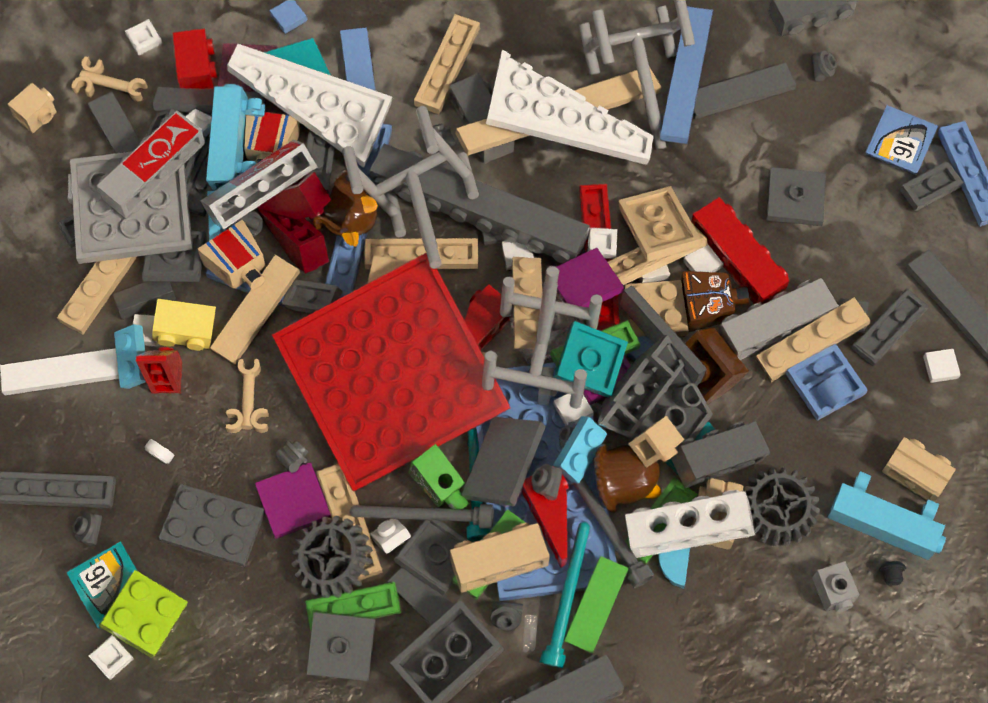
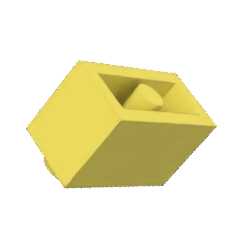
M158 299L152 330V341H157L158 344L167 347L177 344L196 351L203 350L204 348L210 349L216 307Z

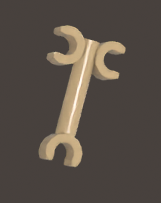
M85 56L83 58V70L80 72V76L72 83L74 93L78 94L81 87L87 86L85 92L87 97H91L94 94L93 84L127 92L134 101H142L141 93L135 90L137 88L147 89L148 86L145 80L136 78L128 82L101 75L104 70L102 60H98L96 66L89 67L91 64L89 57Z
M240 359L238 369L243 376L242 413L237 409L226 410L228 418L238 419L235 424H227L226 430L229 433H237L241 429L249 430L253 428L259 433H265L268 431L267 424H259L257 420L261 417H269L268 410L259 408L254 411L255 377L261 371L260 362L258 359H255L254 367L247 370L245 369L244 360Z

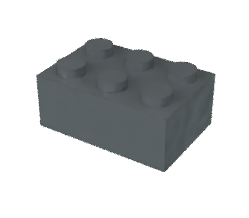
M460 599L390 663L424 703H447L505 650Z

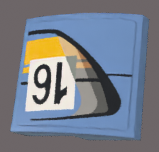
M887 105L865 154L917 175L938 126Z

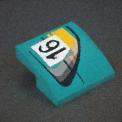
M121 542L66 572L98 629L101 628L99 624L134 570L138 571Z

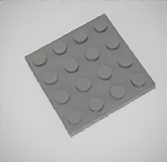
M132 152L70 159L75 246L78 263L192 250L185 163L131 215L124 218L101 198L97 185L106 173L112 172L120 164L121 159L125 155Z

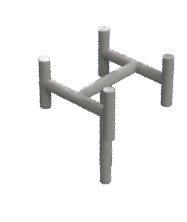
M674 0L678 17L673 21H669L666 6L656 8L659 24L608 35L603 9L592 12L597 36L593 39L589 23L578 25L590 75L600 73L595 52L598 48L601 51L603 64L606 65L614 63L612 45L632 41V49L656 150L666 148V142L660 140L662 121L643 38L662 35L667 58L677 56L673 34L679 29L681 30L684 47L695 45L686 0Z
M420 106L416 109L427 152L433 155L375 185L358 168L353 147L347 146L343 148L342 152L352 192L360 194L364 189L376 200V203L391 217L396 237L405 236L406 230L396 193L390 190L407 182L430 267L436 269L442 263L418 175L447 160L463 178L468 198L476 199L479 196V192L467 154L463 152L457 155L432 127L427 107Z
M550 266L546 270L542 298L514 293L515 280L512 277L504 278L500 315L509 317L512 304L540 310L536 344L529 373L496 366L497 354L494 351L486 352L482 388L487 391L493 389L494 378L550 389L571 394L570 406L574 409L579 408L582 403L587 378L585 370H577L573 382L542 376L541 372L554 314L558 313L587 319L586 326L597 329L603 301L600 295H593L589 308L555 301L559 270L554 266Z

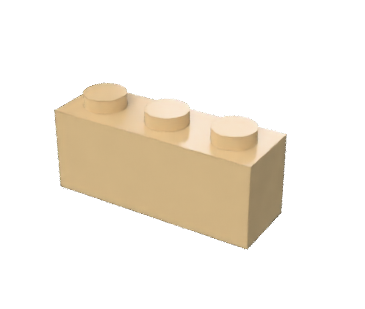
M522 523L513 527L512 531L503 534L493 532L484 536L483 540L474 543L463 541L456 544L454 549L450 550V561L461 593L546 567L549 564L550 558L538 523L533 525Z

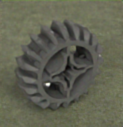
M773 466L768 469V474L760 470L757 473V478L750 477L748 480L749 486L743 487V491L746 492L749 500L755 535L758 532L762 534L760 540L762 543H765L768 537L772 538L771 543L773 547L778 545L780 539L785 547L790 545L791 538L796 543H799L802 540V535L808 536L811 533L810 527H815L818 522L815 516H818L820 513V509L815 506L820 501L819 497L810 496L814 493L815 486H805L808 481L807 477L798 480L796 478L798 475L797 470H793L791 475L786 474L785 466L781 467L779 473L776 472ZM770 487L769 499L763 500L761 504H756L757 494ZM783 488L791 491L794 495L787 494ZM802 508L801 520L788 526L789 514L794 513L796 509ZM763 517L771 518L775 525L767 522Z
M325 516L322 517L321 524L317 521H312L311 531L307 528L302 529L305 535L304 539H295L300 548L291 551L293 555L298 557L291 564L294 568L299 569L294 575L297 579H303L302 587L306 589L311 588L312 594L319 595L321 593L324 598H329L332 594L334 597L340 598L343 590L348 594L353 592L352 583L357 586L362 585L359 576L361 574L364 576L369 575L364 566L365 564L373 563L372 559L366 557L373 550L369 545H365L369 541V537L361 534L362 528L359 525L353 526V521L348 518L343 521L341 517L334 516L331 521L329 517ZM342 535H345L349 540L352 554L344 551ZM325 539L323 545L317 548L319 543ZM335 553H336L337 555L341 556V557L330 558L329 560L323 558V557L334 556ZM313 560H317L320 563L322 579L315 573ZM348 566L347 569L339 576L340 570L343 567Z

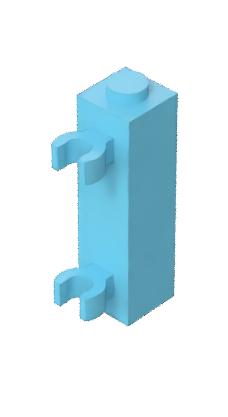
M236 84L214 87L206 181L213 190L219 189L257 164L256 161L243 162L246 115L264 116L265 105L262 104V100L259 98L248 99L243 88Z
M861 471L856 477L853 487L844 483L841 485L827 518L926 560H929L935 552L940 554L946 537L942 536L945 525L933 521L939 507L938 503L928 499L926 504L923 505L920 515L866 493L865 490L871 475Z

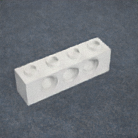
M729 490L724 492L722 496L712 498L709 496H699L691 502L681 504L679 502H668L661 508H638L633 513L625 515L630 548L636 558L755 535L750 504L745 491ZM717 512L727 513L723 520L715 521L712 519ZM694 517L697 519L694 525L690 527L683 526V522L687 518ZM657 524H667L662 532H653Z

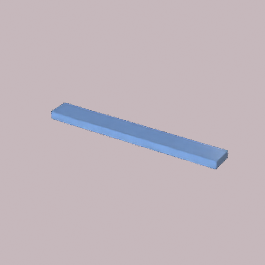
M382 124L365 167L363 168L357 163L358 168L370 180V168L384 143L389 145L392 125ZM368 232L359 235L356 247L347 244L342 236L337 235L325 284L338 286L343 291L340 298L354 291Z

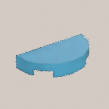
M690 548L658 554V565L664 576L672 585L684 589Z

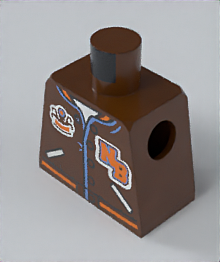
M682 271L680 280L688 332L721 324L725 318L735 313V305L749 303L747 287L731 288L730 277L727 273Z

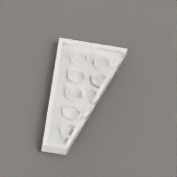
M237 44L228 63V72L342 152L343 148L347 146L353 147L357 163L363 168L365 167L392 103V96Z
M502 50L486 124L647 165L650 160L653 142L651 134L626 120L620 121L607 113V109L600 105L598 108L585 101L586 97L551 77L539 75L532 71V66L525 62L520 64L510 58L511 54Z

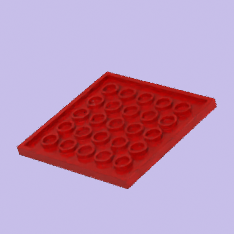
M427 253L272 334L353 492L417 459L435 444L439 447L511 409L495 378L493 389L487 391L482 388L484 356L437 268L433 269L430 267Z

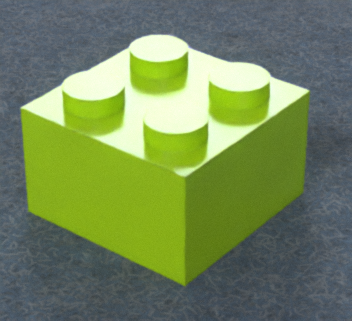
M134 570L102 619L99 627L152 658L158 652L188 602Z

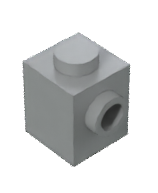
M846 561L817 570L812 577L825 611L835 609L836 613L848 610L853 607V602L860 595Z

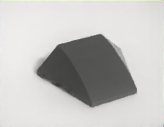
M667 334L633 362L614 387L612 395L602 403L598 424L633 440L650 426L667 416L683 439L686 440L689 438L695 439L713 413L696 383L691 382L684 369L685 364L681 358L678 359L671 346L672 341Z

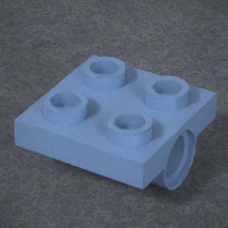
M836 343L787 369L785 373L817 421L864 396L868 391Z

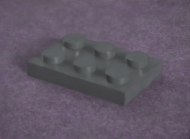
M180 484L160 533L159 540L166 544L245 567L264 518L265 510Z

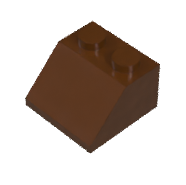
M714 327L697 331L685 343L707 369L701 383L697 385L707 405L731 390L749 372Z

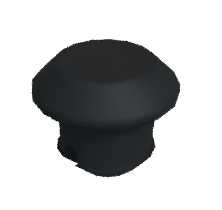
M890 561L883 563L879 571L884 573L887 585L896 586L903 582L902 572L905 571L906 566L899 561Z

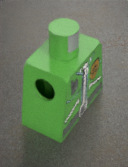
M436 444L412 462L408 473L437 507L446 502L451 509H465L470 504L460 492L465 484L464 480ZM444 482L448 485V488L444 489L438 483Z

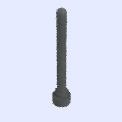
M582 477L580 483H573L629 568L627 571L629 576L627 578L632 586L638 588L654 577L652 570L648 565H644L642 561L638 562L584 478Z
M480 504V507H474V510L354 505L349 510L350 515L353 517L473 522L474 525H479V528L488 529L493 528L494 520L493 504Z

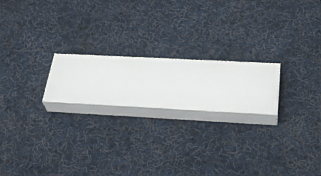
M116 348L0 365L1 387L4 395L119 379Z

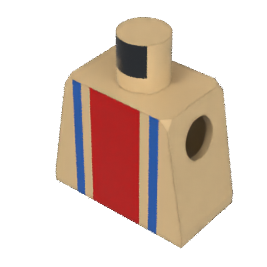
M265 112L262 117L246 115L244 147L247 161H256L258 163L293 139L297 141L301 132L299 121L289 115Z
M243 220L198 248L202 264L231 288H237L246 282L251 289H257L264 283L265 278L260 273L266 268L264 257Z

